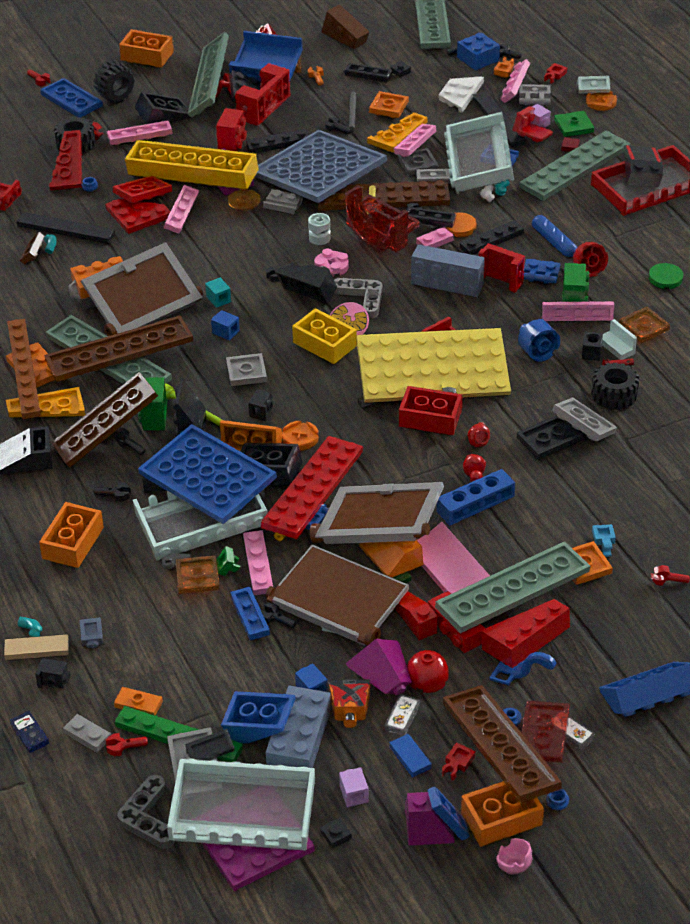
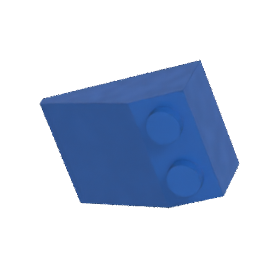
M235 691L221 726L223 730H228L231 740L240 743H251L283 732L296 696L291 694Z

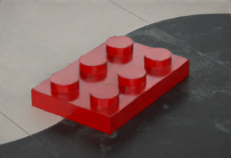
M153 175L113 186V193L128 200L130 203H138L140 200L152 199L154 196H163L168 192H172V185Z

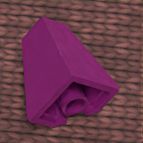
M375 639L346 663L348 668L362 678L370 679V683L385 694L399 695L412 682L400 644L396 640Z
M428 792L407 793L405 814L408 845L454 843L453 830L433 810Z

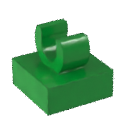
M225 546L216 559L217 571L220 575L225 576L229 570L237 572L240 568V565L236 564L239 561V557L233 555L232 548Z

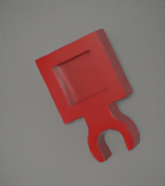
M554 63L547 69L544 81L550 79V83H553L554 79L560 80L567 73V67Z
M456 742L445 757V763L447 764L442 768V776L446 772H452L451 780H454L457 777L458 770L465 772L475 759L476 751Z

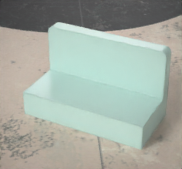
M609 76L578 77L577 90L579 93H609Z
M613 319L610 323V331L603 334L602 345L617 358L623 360L635 354L637 337Z

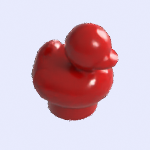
M483 422L473 425L467 434L469 443L474 447H483L488 443L490 430Z
M468 455L463 462L464 473L470 477L471 482L483 477L486 461L480 455Z

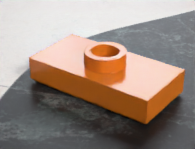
M122 687L114 702V706L119 709L127 706L156 716L163 700L161 696Z

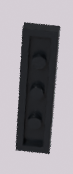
M298 129L297 131L246 140V146L250 153L255 154L290 147L310 134L307 129Z
M513 220L460 242L459 248L466 254L474 255L479 253L488 243L498 245L524 234V228Z

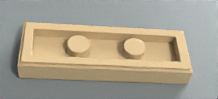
M68 635L5 639V660L69 655Z

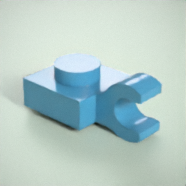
M612 524L592 526V534L596 545H602V553L605 557H612V544H615L616 541Z

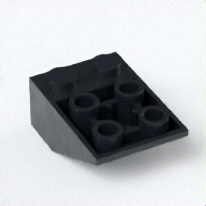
M181 378L179 386H176V399H173L172 405L173 410H176L174 414V424H177L176 437L191 424L205 431L207 423L205 406L186 381Z
M49 426L29 428L0 444V474L53 469Z

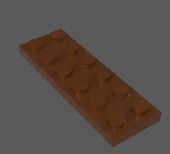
M138 372L51 443L70 468L156 399L158 394L144 376Z

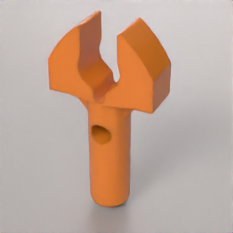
M316 66L315 72L310 67L308 69V77H314L317 84L322 86L323 80L321 76L324 75L323 68Z

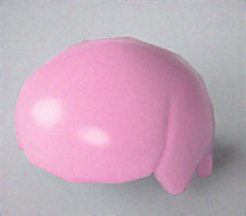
M514 838L511 839L509 846H501L496 858L499 868L511 875L528 869L532 863L530 843L524 839Z

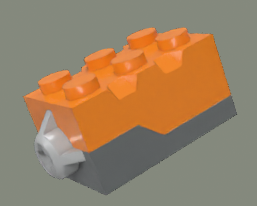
M121 256L112 257L105 263L95 261L89 267L79 265L70 268L72 283L68 286L69 294L72 299H78L82 310L96 307V305L85 290L81 280L123 262Z

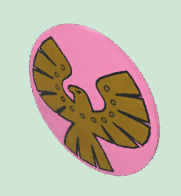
M343 303L337 306L330 314L335 319L357 329V335H363L369 325V316L366 309L357 303Z

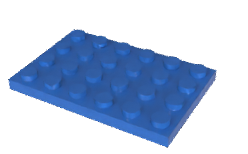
M193 424L138 468L140 475L222 524H225L277 478L275 471Z

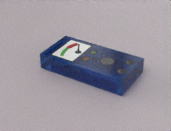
M30 711L10 719V725L29 753L49 744L48 737Z

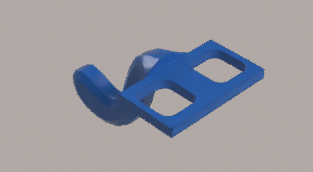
M542 652L531 653L514 668L500 661L489 679L509 686L513 679L526 677L530 673L533 664H540L546 669L553 670L556 666V661L550 655ZM499 672L510 675L507 680L495 678Z

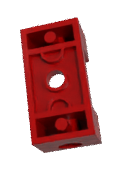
M268 63L260 70L259 75L262 80L260 90L243 85L235 93L236 110H244V117H246L247 123L259 126L290 97L289 69Z

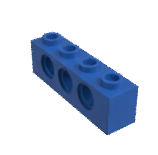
M500 469L441 495L437 501V513L450 526L514 497L515 482L503 469Z

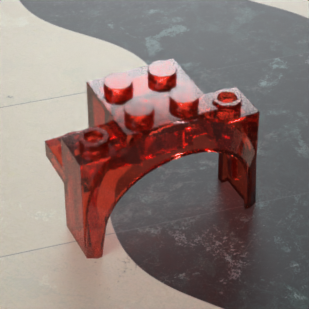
M359 185L345 193L347 226L351 227L361 240L383 251L389 248L396 253L408 245V234L419 227L417 219L409 216L406 210L400 211L370 194L362 199V187Z

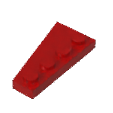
M64 131L59 148L60 153L57 156L56 167L52 173L53 178L49 184L50 191L82 187L81 131Z

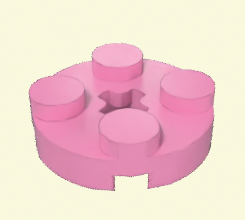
M324 249L314 261L315 265L319 267H327L332 277L338 273L343 275L349 268L348 255L332 251L331 249Z

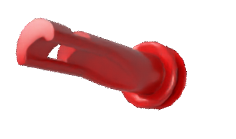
M633 358L611 361L603 359L602 365L605 366L607 363H622L625 366L634 365Z

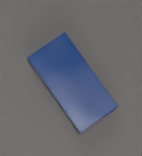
M409 734L390 742L391 750L412 777L431 769V762Z

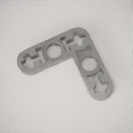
M337 278L334 280L337 285L334 293L365 296L363 307L366 309L369 318L378 316L382 298V283L380 281Z

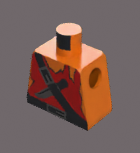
M370 679L329 680V693H331L334 719L343 721L344 726L347 728L355 727L357 720L366 719L370 699Z

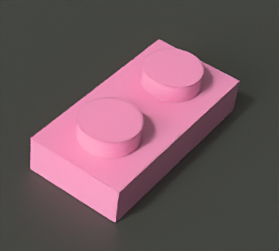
M442 227L416 238V244L437 248L453 241L454 235L445 227Z

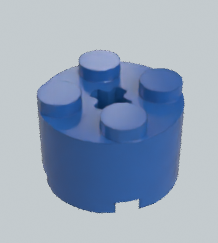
M537 319L520 327L518 343L529 357L541 362L551 358L555 349L558 350L560 336L544 319Z

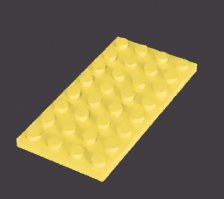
M501 328L357 335L356 340L364 403L402 401L407 386L443 391L445 387H452L456 389L458 394H462V397L510 395L511 393Z

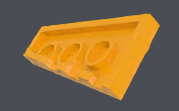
M412 113L401 119L399 124L390 125L386 131L381 130L377 132L376 136L367 137V143L394 153V148L421 124H426L428 117Z
M79 387L37 394L41 413L40 417L85 416ZM19 398L6 400L9 417H22Z

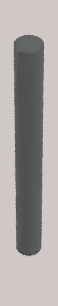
M351 92L349 128L354 131L356 92Z

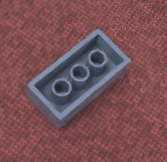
M418 244L412 255L411 284L478 297L484 284L485 257Z
M288 686L286 694L295 695L296 699L284 731L271 735L266 750V764L313 768L331 712V693Z

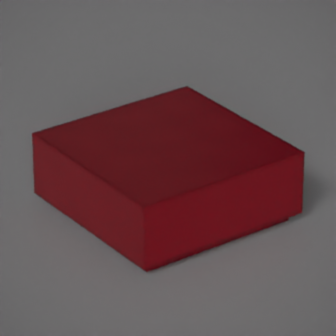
M564 137L561 151L571 152L579 147L580 140Z

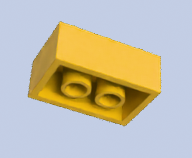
M316 308L292 326L293 343L333 364L357 346V329Z

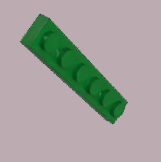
M127 706L123 707L115 720V727L167 744H169L167 736L199 730ZM232 740L235 751L217 757V760L231 763L236 762L243 749L242 743Z

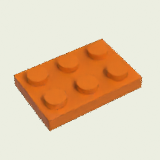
M38 342L29 345L36 388L54 381L55 378L45 361L44 355L48 353ZM10 353L6 355V359L14 369L13 356Z

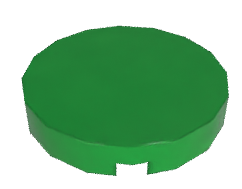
M660 263L650 269L649 281L658 288L665 289V287H669V289H673L682 283L684 273L676 265Z

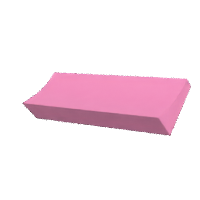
M443 522L432 529L429 535H424L417 540L423 548L424 565L422 567L443 592L449 591L452 594L490 576Z

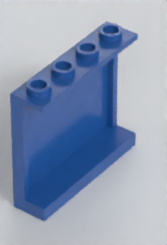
M243 31L244 41L235 61H230V73L231 71L241 72L245 76L254 77L262 81L259 75L260 70L270 63L289 69L291 80L303 50L302 38Z

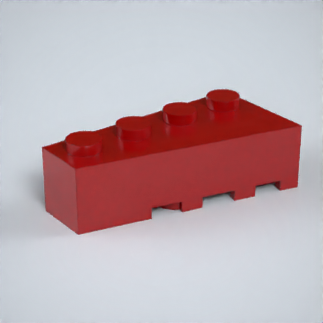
M553 599L481 630L482 650L509 667L514 668L525 660L528 655L536 652L570 628V608Z

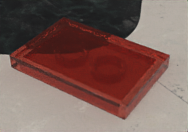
M526 701L521 733L544 761L563 763L570 714V704Z

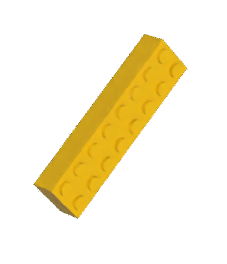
M142 140L136 141L125 158L128 175L143 177L153 175L165 180L247 189L259 170L256 154Z

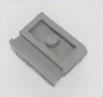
M272 189L266 201L263 202V207L295 214V210L298 209L303 201V196Z

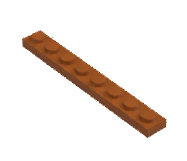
M25 319L7 321L22 419L40 417L41 413Z

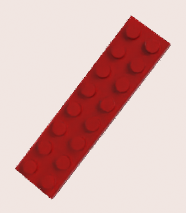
M328 436L263 518L261 528L297 539L363 453V446Z

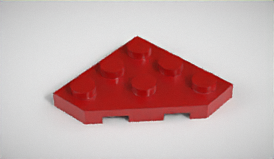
M117 199L105 204L106 210L128 234L167 220L171 212L164 204L142 201L130 203L126 199Z

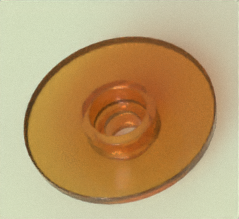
M249 189L237 190L228 196V204L237 210L253 209L261 201L260 195Z

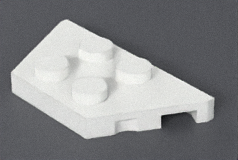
M484 77L450 79L440 92L439 100L447 103L450 107L456 106L459 112H463L472 100L473 94H476L484 83Z

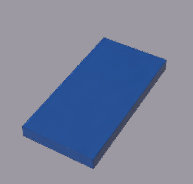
M65 78L40 90L42 96L76 117L81 118L103 106V101Z

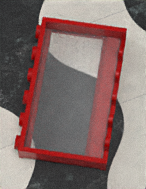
M674 145L657 150L663 162L664 173L659 187L627 185L625 161L593 171L591 174V186H594L624 216L689 194L690 159Z

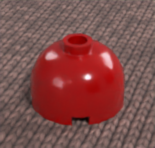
M585 242L576 248L573 254V263L586 264V271H589V277H595L597 273L605 270L609 256L602 245L595 242Z
M424 650L414 654L408 662L407 669L412 681L409 685L413 689L417 690L419 688L423 689L424 693L439 691L445 686V682L449 678L447 661L441 654L431 650Z

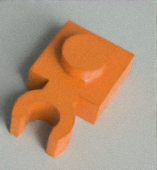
M504 57L503 62H498L494 68V75L509 77L513 70L514 59L512 58L510 61H507V57Z

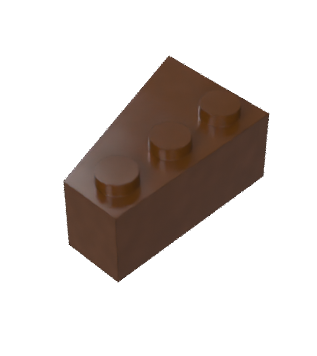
M340 4L326 12L321 33L353 49L367 42L369 31Z

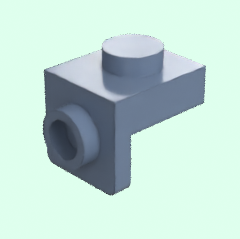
M101 617L80 620L82 646L95 648L99 644H103Z

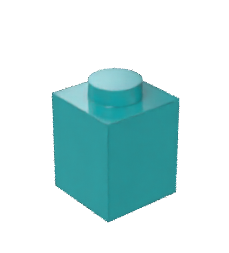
M221 277L205 283L206 297L216 308L231 302V289Z

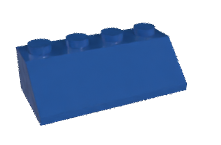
M671 662L601 686L599 690L614 713L630 716L636 713V709L642 708V710L653 708L655 707L654 703L673 701V697L679 694L681 697L690 695V662Z

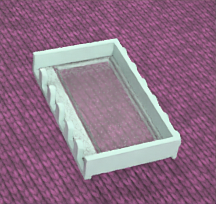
M502 112L446 125L447 132H444L450 168V182L452 188L455 187L456 193L500 183L508 179L510 181L514 180Z
M167 491V501L158 503L156 496L151 495L148 498L150 506L142 509L137 499L133 500L135 514L140 521L156 561L163 559L171 553L179 554L261 527V521L267 514V509L259 494L225 524L220 523Z
M180 759L167 826L169 840L307 850L315 785V768Z

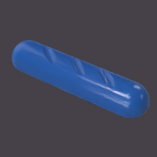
M537 215L532 220L533 228L564 256L573 257L577 248L576 244L545 216Z

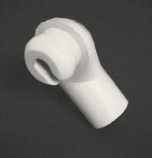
M492 184L487 185L480 193L481 197L484 200L486 199L487 202H491L495 198L492 194L494 186Z

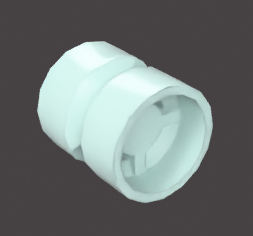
M323 213L311 215L308 219L310 242L315 245L328 243L331 239L330 217Z

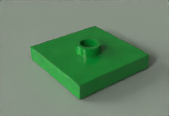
M585 111L554 115V120L564 137L594 132V126Z

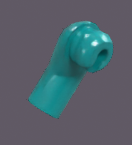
M509 180L501 181L494 185L495 193L498 196L505 194L506 187L510 185Z
M47 234L44 238L47 244L45 252L52 254L56 246V236Z
M21 616L18 620L19 627L30 629L29 636L40 637V632H42L43 628L37 620Z

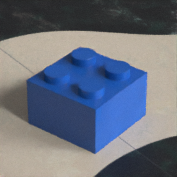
M477 33L457 43V58L474 70L499 61L500 45L483 33Z

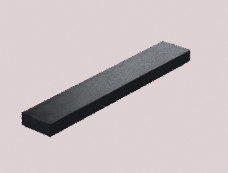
M487 91L473 94V100L486 116L502 112L507 140L511 148L526 144V139L523 136H519L517 132L512 131L514 124Z
M23 212L16 221L19 227L109 243L115 235V229Z

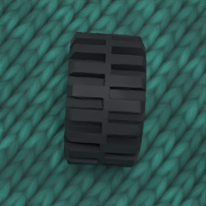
M107 61V64H102V67H99L98 72L95 73V79L93 80L95 84L93 86L95 91L111 103H119L128 98L129 94L132 93V89L135 86V75L131 69L119 61Z
M70 117L59 121L55 125L54 135L58 151H60L59 148L64 131H81L82 153H87L95 146L94 127L90 120Z
M607 363L605 366H599V369H596L593 373L591 390L593 400L598 405L613 410L628 408L629 405L632 406L638 396L639 375L635 369L622 363Z

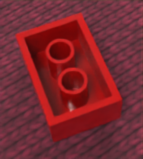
M407 386L399 408V427L454 435L462 412V394Z

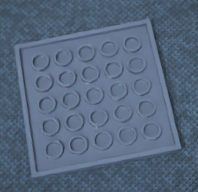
M317 130L259 164V170L255 177L319 203L340 189L345 188L353 181L358 180L363 175L368 174L376 167L381 166V164L387 161V155Z

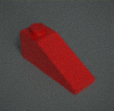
M407 591L396 605L395 610L418 640L436 634L437 615L427 602Z

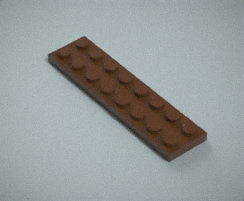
M437 180L347 185L322 202H319L318 210L363 209V204H367L369 201L370 186L376 187L375 203L380 204V208L407 207V204L417 203L419 206L450 205L447 181Z
M176 316L44 356L56 382L184 345L194 340L182 317Z
M482 685L443 697L444 706L520 803L562 789V781Z

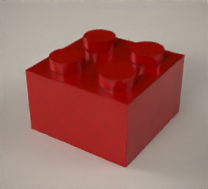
M225 108L216 125L219 150L225 148L228 151L238 152L242 148L243 140H246L247 137L244 110Z

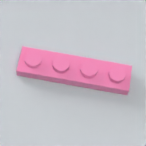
M527 59L522 63L518 62L514 66V71L510 74L511 78L507 81V86L502 91L501 100L504 103L516 95L530 65Z
M169 121L107 131L111 145L159 136L164 137L172 134Z
M421 124L394 148V153L402 157L410 156L436 132V125Z
M186 185L183 186L165 222V229L180 234L196 201L199 190Z
M613 301L543 302L542 319L545 321H611L614 317Z
M263 530L243 533L253 595L266 594L267 589L270 586L273 587Z

